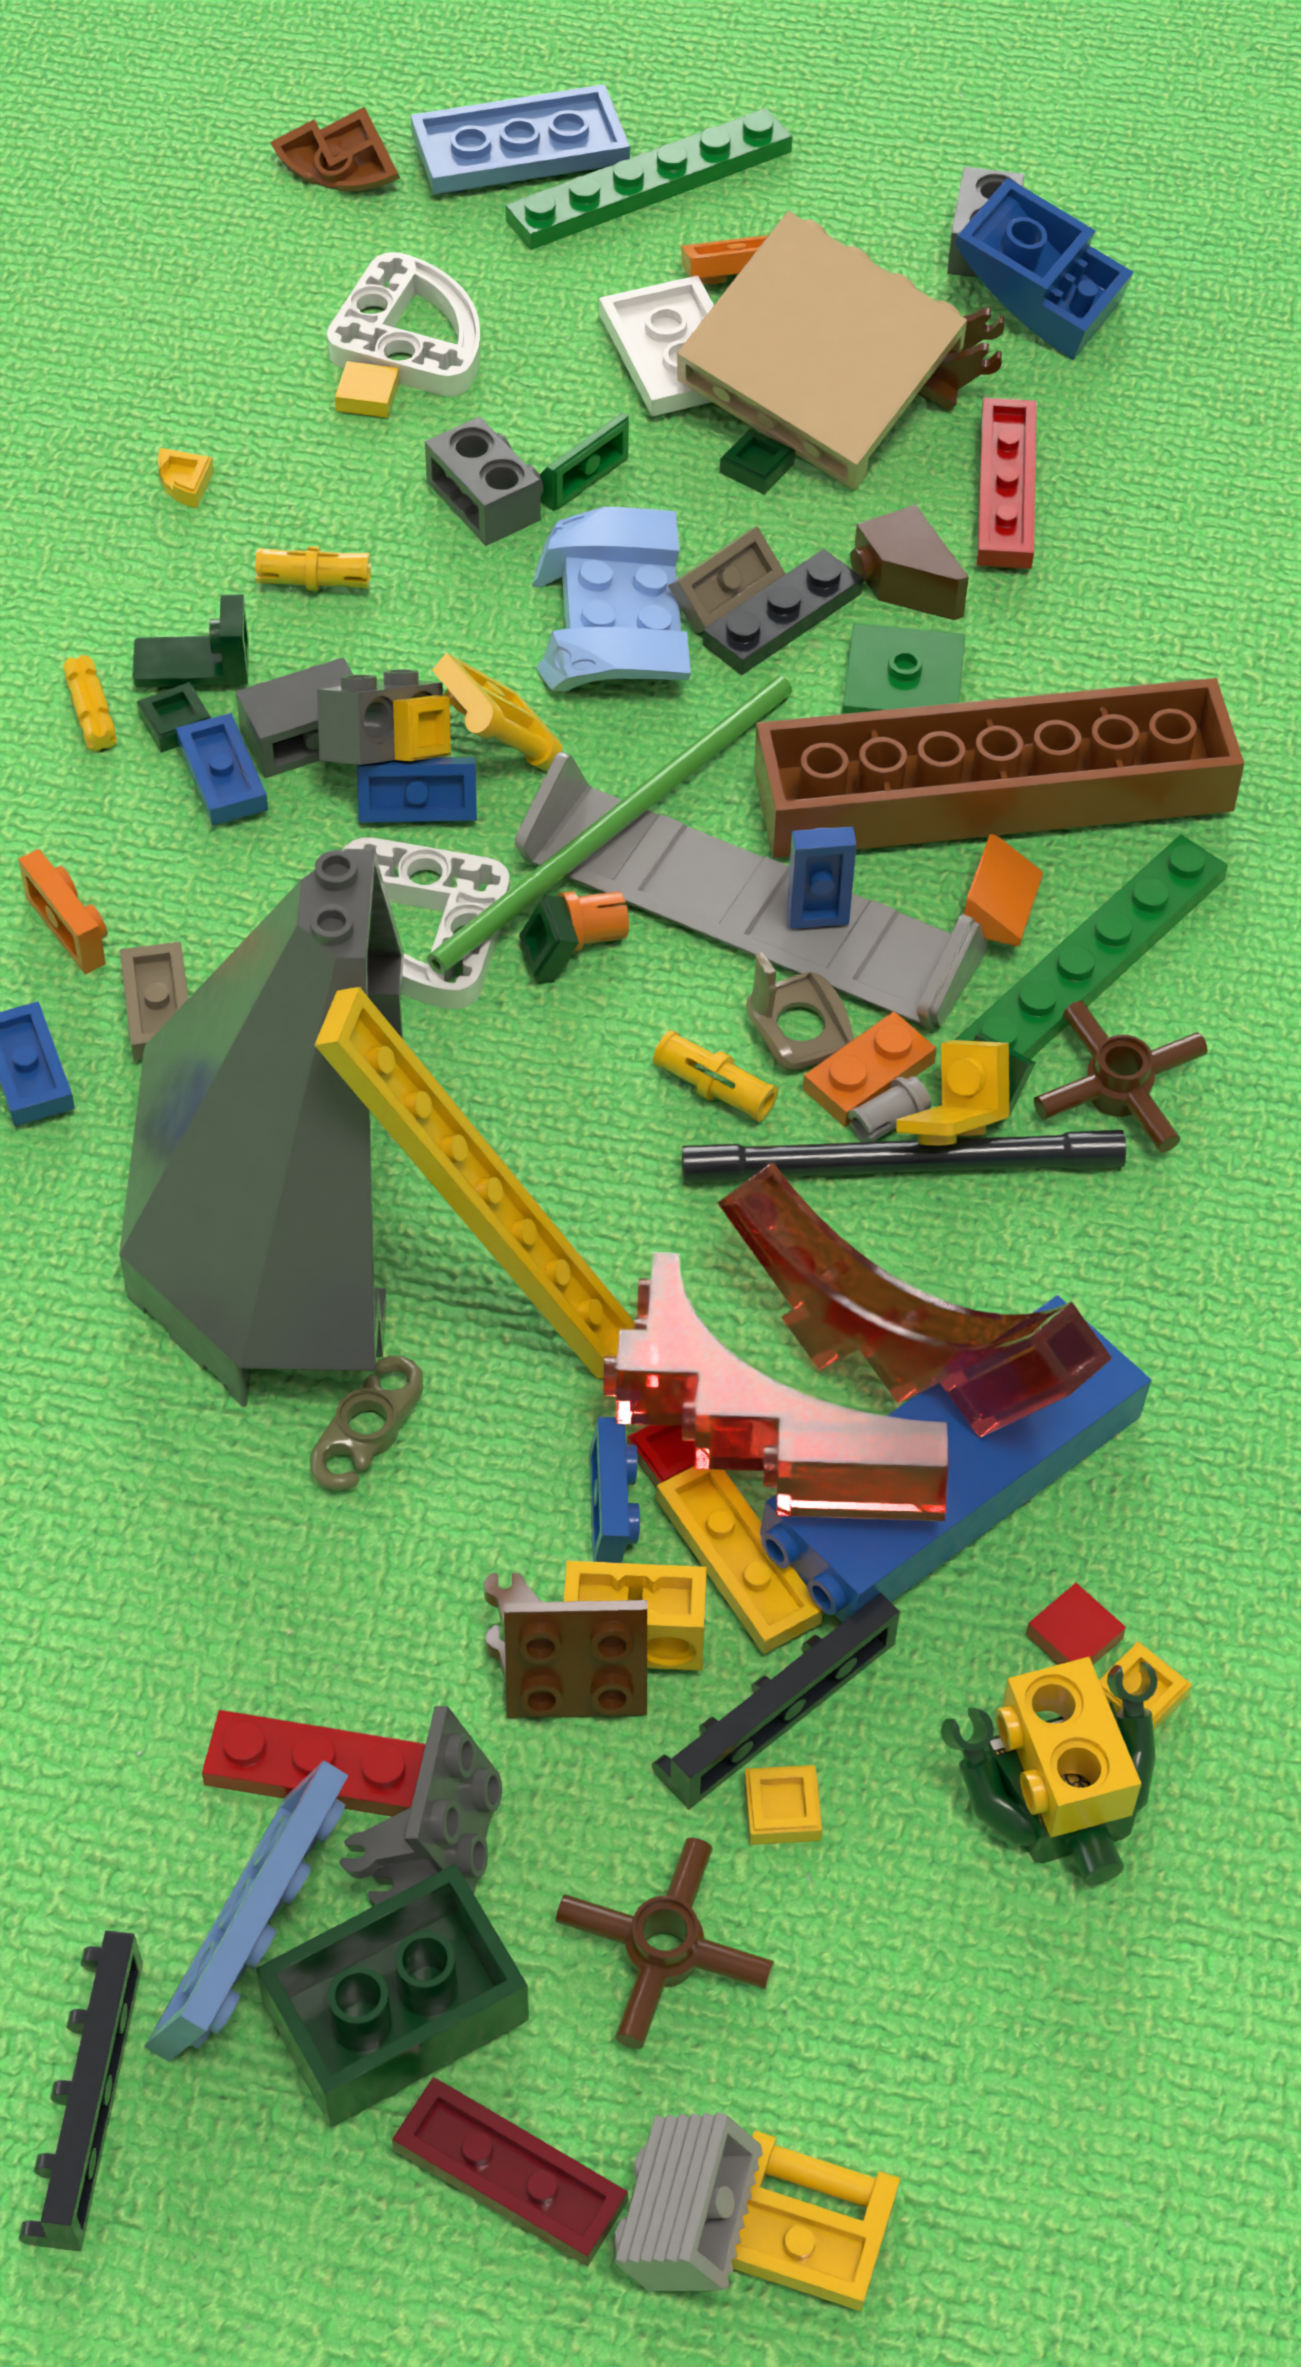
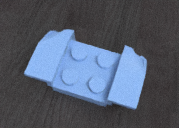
M601 507L559 520L555 524L543 546L532 583L534 587H543L562 576L566 629L552 631L544 657L537 666L541 677L552 691L566 692L579 685L605 679L689 680L691 668L687 632L681 631L679 605L667 586L676 580L675 566L679 554L676 511Z

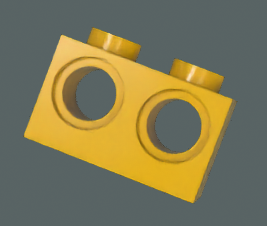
M585 1561L566 1562L564 1602L647 1600V1668L703 1671L707 1567Z
M1090 1657L1008 1678L1002 1707L997 1708L995 1712L997 1729L1007 1751L1016 1749L1024 1769V1772L1020 1773V1784L1025 1803L1032 1815L1041 1813L1050 1838L1132 1816L1141 1781ZM1052 1711L1062 1716L1065 1722L1057 1724L1048 1723L1040 1719L1035 1713ZM1069 1773L1078 1774L1085 1777L1091 1783V1786L1084 1788L1073 1787L1064 1782L1060 1776Z

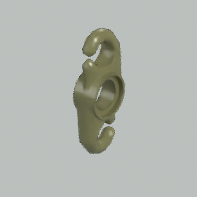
M390 1355L379 1359L375 1365L379 1374L390 1372L403 1373L407 1377L408 1384L401 1389H383L379 1377L371 1374L365 1379L362 1389L350 1392L340 1401L336 1415L315 1444L310 1455L311 1475L321 1486L330 1490L344 1491L357 1486L360 1480L358 1474L353 1471L343 1474L331 1473L327 1468L326 1461L333 1456L350 1455L353 1458L356 1469L364 1471L370 1466L373 1456L387 1451L394 1444L399 1429L420 1399L424 1389L423 1372L413 1360L404 1356ZM368 1410L378 1412L386 1419L384 1426L372 1434L355 1432L348 1425L354 1415Z

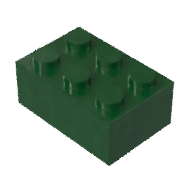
M456 1863L256 1968L263 2005L330 2128L529 2020L528 1985Z

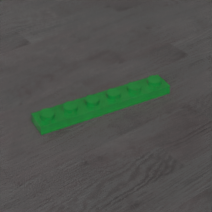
M765 108L505 205L506 222L529 249L533 250L788 154L792 151V135Z
M1180 834L955 1040L973 1041L976 1035L984 1033L998 1042L1009 1043V1048L1031 1060L1069 1025L1063 1016L1065 1009L1076 1001H1083L1088 1007L1225 880L1228 864Z

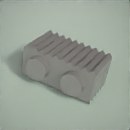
M717 2112L715 2116L707 2113L699 2116L692 2113L690 2117L682 2114L674 2117L667 2114L666 2118L655 2115L647 2144L639 2150L636 2156L635 2176L637 2181L627 2217L619 2222L616 2229L615 2248L617 2254L614 2264L648 2291L725 2290L730 2287L728 2275L734 2272L731 2260L737 2257L735 2245L741 2242L739 2231L745 2227L742 2216L748 2213L746 2202L752 2199L750 2187L756 2184L754 2172L759 2170L757 2158L763 2155L761 2144L729 2116Z

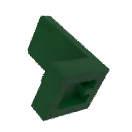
M244 594L221 595L220 619H210L209 636L137 638L134 641L132 676L136 687L180 686L188 682L192 686L248 684L249 637Z

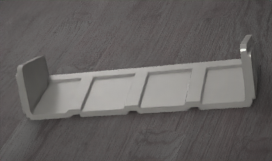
M559 752L554 757L516 834L515 847L526 862L539 867L622 799L592 788L587 783L573 757L564 752ZM649 810L645 811L564 877L600 893L620 891L624 896L625 902L629 905L756 957V954L763 952L771 964L799 975L808 972L819 974L836 991L889 1013L895 1011L900 1017L930 1030H933L935 1025L942 1026L987 950L981 924L976 923L972 917L962 914L951 934L904 915L894 908L874 900L865 899L853 893L848 925L790 929L787 916L790 866L766 856H759L688 827L680 821Z

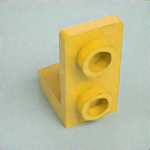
M950 1040L941 1043L942 1105L896 1119V1132L918 1134V1143L922 1145H950L957 1142V1135L973 1136L985 1134L986 1125L1009 1118V1043Z

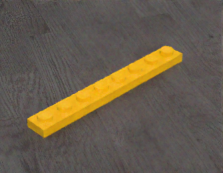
M360 987L337 990L314 1046L597 1379L619 1377L636 1327L634 1320Z

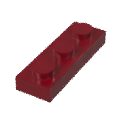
M434 2076L392 2139L393 2150L587 2267L628 2202L627 2190Z

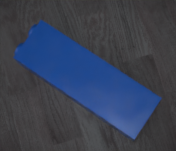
M1057 1295L767 1500L760 1530L762 1546L768 1557L777 1566L784 1569L791 1566L808 1587L811 1598L823 1612L828 1615L835 1614L842 1622L847 1620L879 1593H882L892 1602L1138 1420L1141 1416L1152 1380Z

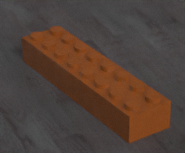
M1217 678L756 723L754 774L773 858L790 856L792 831L812 830L815 828L853 827L857 845L856 850L986 837L989 834L1006 835L1232 812L1235 809L1244 769L1242 754Z

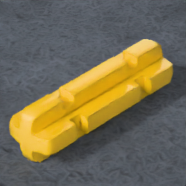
M84 654L77 659L69 657L63 665L68 689L71 691V698L80 727L83 729L86 747L94 752H98L102 748L111 749L117 741L115 727L108 713L109 708L100 680L96 675L97 670L94 661Z

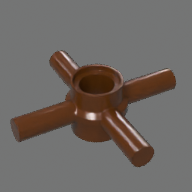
M1076 1001L1065 1009L1063 1016L1093 1058L1089 1063L1086 1077L1034 1097V1107L1038 1116L1042 1120H1046L1092 1101L1098 1110L1110 1116L1125 1117L1133 1114L1159 1152L1163 1153L1173 1149L1179 1143L1180 1136L1150 1096V1093L1154 1086L1155 1075L1207 1054L1208 1049L1204 1037L1199 1032L1151 1050L1145 1042L1134 1036L1115 1035L1108 1037L1083 1001Z
M692 1837L685 1840L666 1896H657L647 1900L637 1909L634 1916L564 1894L556 1915V1923L625 1945L627 1957L634 1967L637 1977L615 2039L629 2048H643L664 1987H672L684 1982L695 1968L764 1990L768 1987L774 1967L773 1960L704 1939L703 1928L692 1909L713 1851L712 1846L704 1840ZM669 1933L677 1936L683 1943L673 1950L663 1951L652 1947L647 1940L655 1934Z

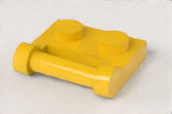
M447 652L432 669L434 674L447 687L443 696H449L450 705L465 715V725L470 732L484 739L494 737L525 754L526 760L531 765L544 771L549 770L556 754L563 752V746L559 739L516 691Z
M755 2130L752 2137L761 2144L763 2155L757 2158L759 2170L754 2172L756 2184L750 2187L752 2199L746 2202L748 2213L742 2216L745 2227L739 2231L741 2242L735 2245L737 2257L731 2260L733 2269L862 2312L901 2177L880 2170L877 2177L866 2175L776 2145L777 2137ZM768 2175L866 2207L864 2220L861 2221L762 2188L763 2182Z

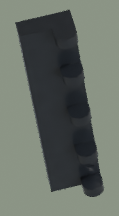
M879 1593L823 1639L813 1635L803 1643L804 1654L772 1679L764 1675L751 1685L753 1694L718 1721L714 1717L708 1718L699 1726L702 1735L672 1759L663 1754L654 1761L652 1769L656 1776L690 1810L894 1646L900 1611L882 1593Z
M105 1930L102 1947L89 1946L83 1950L81 1966L96 1972L88 2010L73 2009L69 2012L67 2029L74 2033L82 2034L72 2081L58 2080L53 2083L50 2099L57 2104L65 2105L66 2109L56 2154L41 2153L37 2155L34 2173L48 2178L50 2181L41 2221L29 2220L22 2222L19 2240L25 2244L82 2251L143 1966L135 1933Z

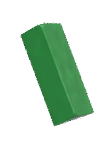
M622 412L541 472L540 477L544 487V492L541 495V503L552 511L560 508L628 458L629 416Z

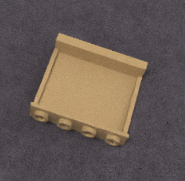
M787 211L677 352V380L769 438L794 449L795 454L855 491L867 475L868 458L949 351L953 349L959 353L962 350L967 319L963 318L959 311L950 303L942 300L936 301L917 290L907 277L898 273L891 274L876 265L861 249L854 246L847 247L830 237L824 228L810 219L802 220Z

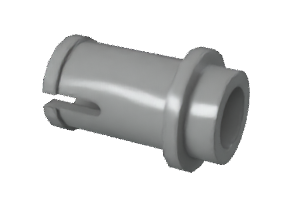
M914 1076L907 1079L897 1077L891 1081V1088L858 1108L855 1107L848 1111V1118L852 1120L849 1122L850 1126L861 1142H876L880 1137L896 1129V1119L931 1108L929 1093L918 1078Z

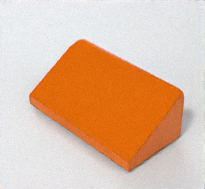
M989 834L967 896L964 915L974 918L976 923L981 924L986 940L1020 946L1042 881L1043 871L1000 837Z

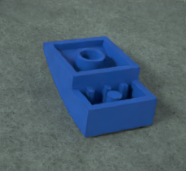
M1008 177L961 230L955 240L957 248L969 266L1004 307L1031 331L1072 360L1076 358L1122 301L1134 273L1090 246L1096 230Z

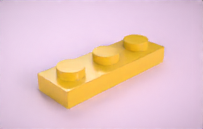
M715 1456L656 1485V1500L703 1567H707V1574L763 1654L822 1623L823 1611L811 1598L808 1587L791 1566L785 1569L777 1566L766 1554L760 1536L761 1521Z

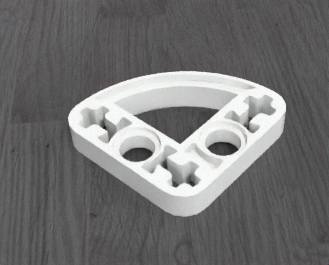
M384 253L377 256L370 263L327 331L329 358L336 366L344 369L346 362L350 361L399 368V384L437 395L455 396L466 392L475 380L480 365V323L475 306L468 294L453 278L442 270L423 260L402 253ZM385 282L389 283V289L385 287ZM415 294L432 303L448 318L457 334L458 344L395 328V325ZM367 307H381L385 309L383 312L376 314L361 312L362 309ZM400 352L412 355L411 358L400 361L387 358L390 354Z
M368 837L353 840L344 847V849L375 850L389 902L444 911L431 952L453 935L454 930L468 924L510 890V876L507 868L501 862L488 857ZM395 867H398V877H395ZM420 870H432L441 875L438 881L429 885H419L409 879L412 874ZM453 877H457L456 888H452ZM482 884H490L486 887L485 891H476L480 889ZM501 928L459 961L463 963V976H459L456 983L445 982L452 978L455 965L446 973L440 975L433 971L428 963L425 964L404 953L401 993L417 1001L446 1009H461L470 1006L478 999L482 992Z

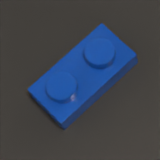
M232 713L176 728L179 748L212 826L268 810L267 794Z
M442 757L415 761L391 760L357 765L359 822L477 820L476 757Z
M853 827L792 831L787 896V916L790 929L849 924L857 846Z
M39 1001L0 1012V1087L14 1126L75 1109L73 1095Z
M598 1417L589 1450L593 1562L622 1563L627 1544H637L639 1539V1504L628 1503V1485H634L637 1476V1446L626 1444L625 1418Z

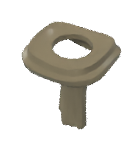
M763 952L756 954L754 986L752 993L747 998L746 1011L762 1040L780 1066L788 1070H797L819 1064L854 1040L844 1004L836 990L824 977L814 972H808L775 983L776 970ZM805 1007L817 1012L823 1019L825 1027L818 1037L808 1041H797L783 1034L777 1024V1018L783 1011L789 1008Z

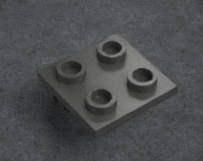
M448 1706L434 1707L412 1806L364 1832L352 1834L344 1841V1844L350 1851L365 1852L361 1858H343L339 1861V1864L348 1875L358 1879L372 1875L378 1884H393L392 1888L388 1891H370L368 1893V1897L374 1905L385 1901L455 1863L473 1894L477 1878L482 1877L485 1873L488 1862L486 1837L491 1813L498 1809L501 1802V1777Z

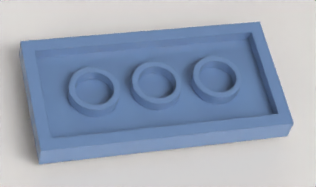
M605 84L410 115L411 132L433 195L446 192L455 193L465 189L496 184L505 185L533 178L555 177L560 174L589 169H603L620 161L630 159V145Z
M323 1760L283 1799L144 2047L170 2062L190 2045L198 2050L211 2032L217 2035L222 2030L241 1996L240 1993L231 1989L232 1985L239 1980L247 1966L251 1969L256 1967L276 1934V1929L268 1925L267 1922L273 1918L282 1903L289 1905L295 1898L311 1870V1866L302 1860L309 1854L317 1840L323 1843L327 1839L345 1809L346 1804L336 1799L349 1775Z

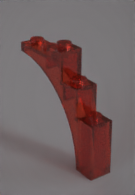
M773 1162L762 1168L717 1202L791 1305L792 1309L781 1318L819 1371L860 1350L897 1403L940 1383L979 1438L1070 1396L1113 1359L1073 1302L1051 1310L1029 1314H998L973 1310L946 1302L894 1277L866 1258L824 1222L794 1190Z
M653 1252L651 1278H639L638 1317H635V1330L620 1329L617 1356H605L603 1394L604 1396L616 1397V1424L682 1426V1441H695V1469L764 1471L763 1487H777L776 1516L945 1521L949 1467L946 1422L901 1419L838 1406L801 1393L752 1368L730 1352L710 1333L695 1313L682 1282L679 1253Z

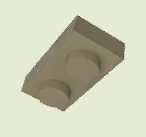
M756 526L739 535L667 586L697 634L786 573L760 529Z
M181 942L120 949L130 1041L134 1060L143 1059L146 1043L189 999Z

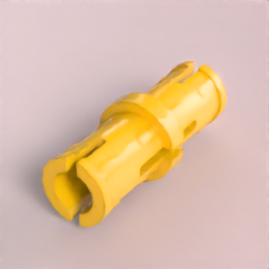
M308 546L307 551L258 548L255 562L256 583L306 585V589L310 591H319L320 586H347L369 589L371 579V563L369 562L371 555L365 552L321 551L320 546Z
M670 1030L662 1037L654 1052V1065L664 1068L696 1086L698 1095L707 1100L718 1098L734 1108L745 1112L758 1122L766 1118L775 1104L778 1096V1087L773 1084H767L734 1065L733 1057L723 1051H718L714 1054L681 1037L679 1033ZM699 1063L734 1082L735 1087L731 1088L696 1069V1065Z

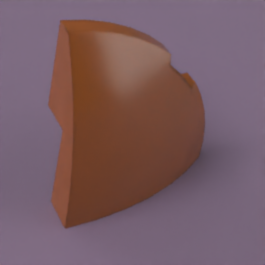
M365 107L322 129H319L315 119L270 142L284 165L295 175L311 184L318 183L338 188L339 191H362L387 185L400 179Z

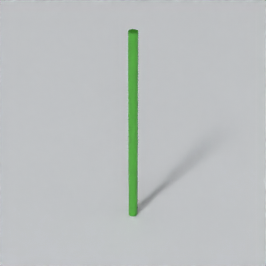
M782 676L775 677L427 956L428 964L432 970L440 975L446 973L791 695L792 687L789 681Z

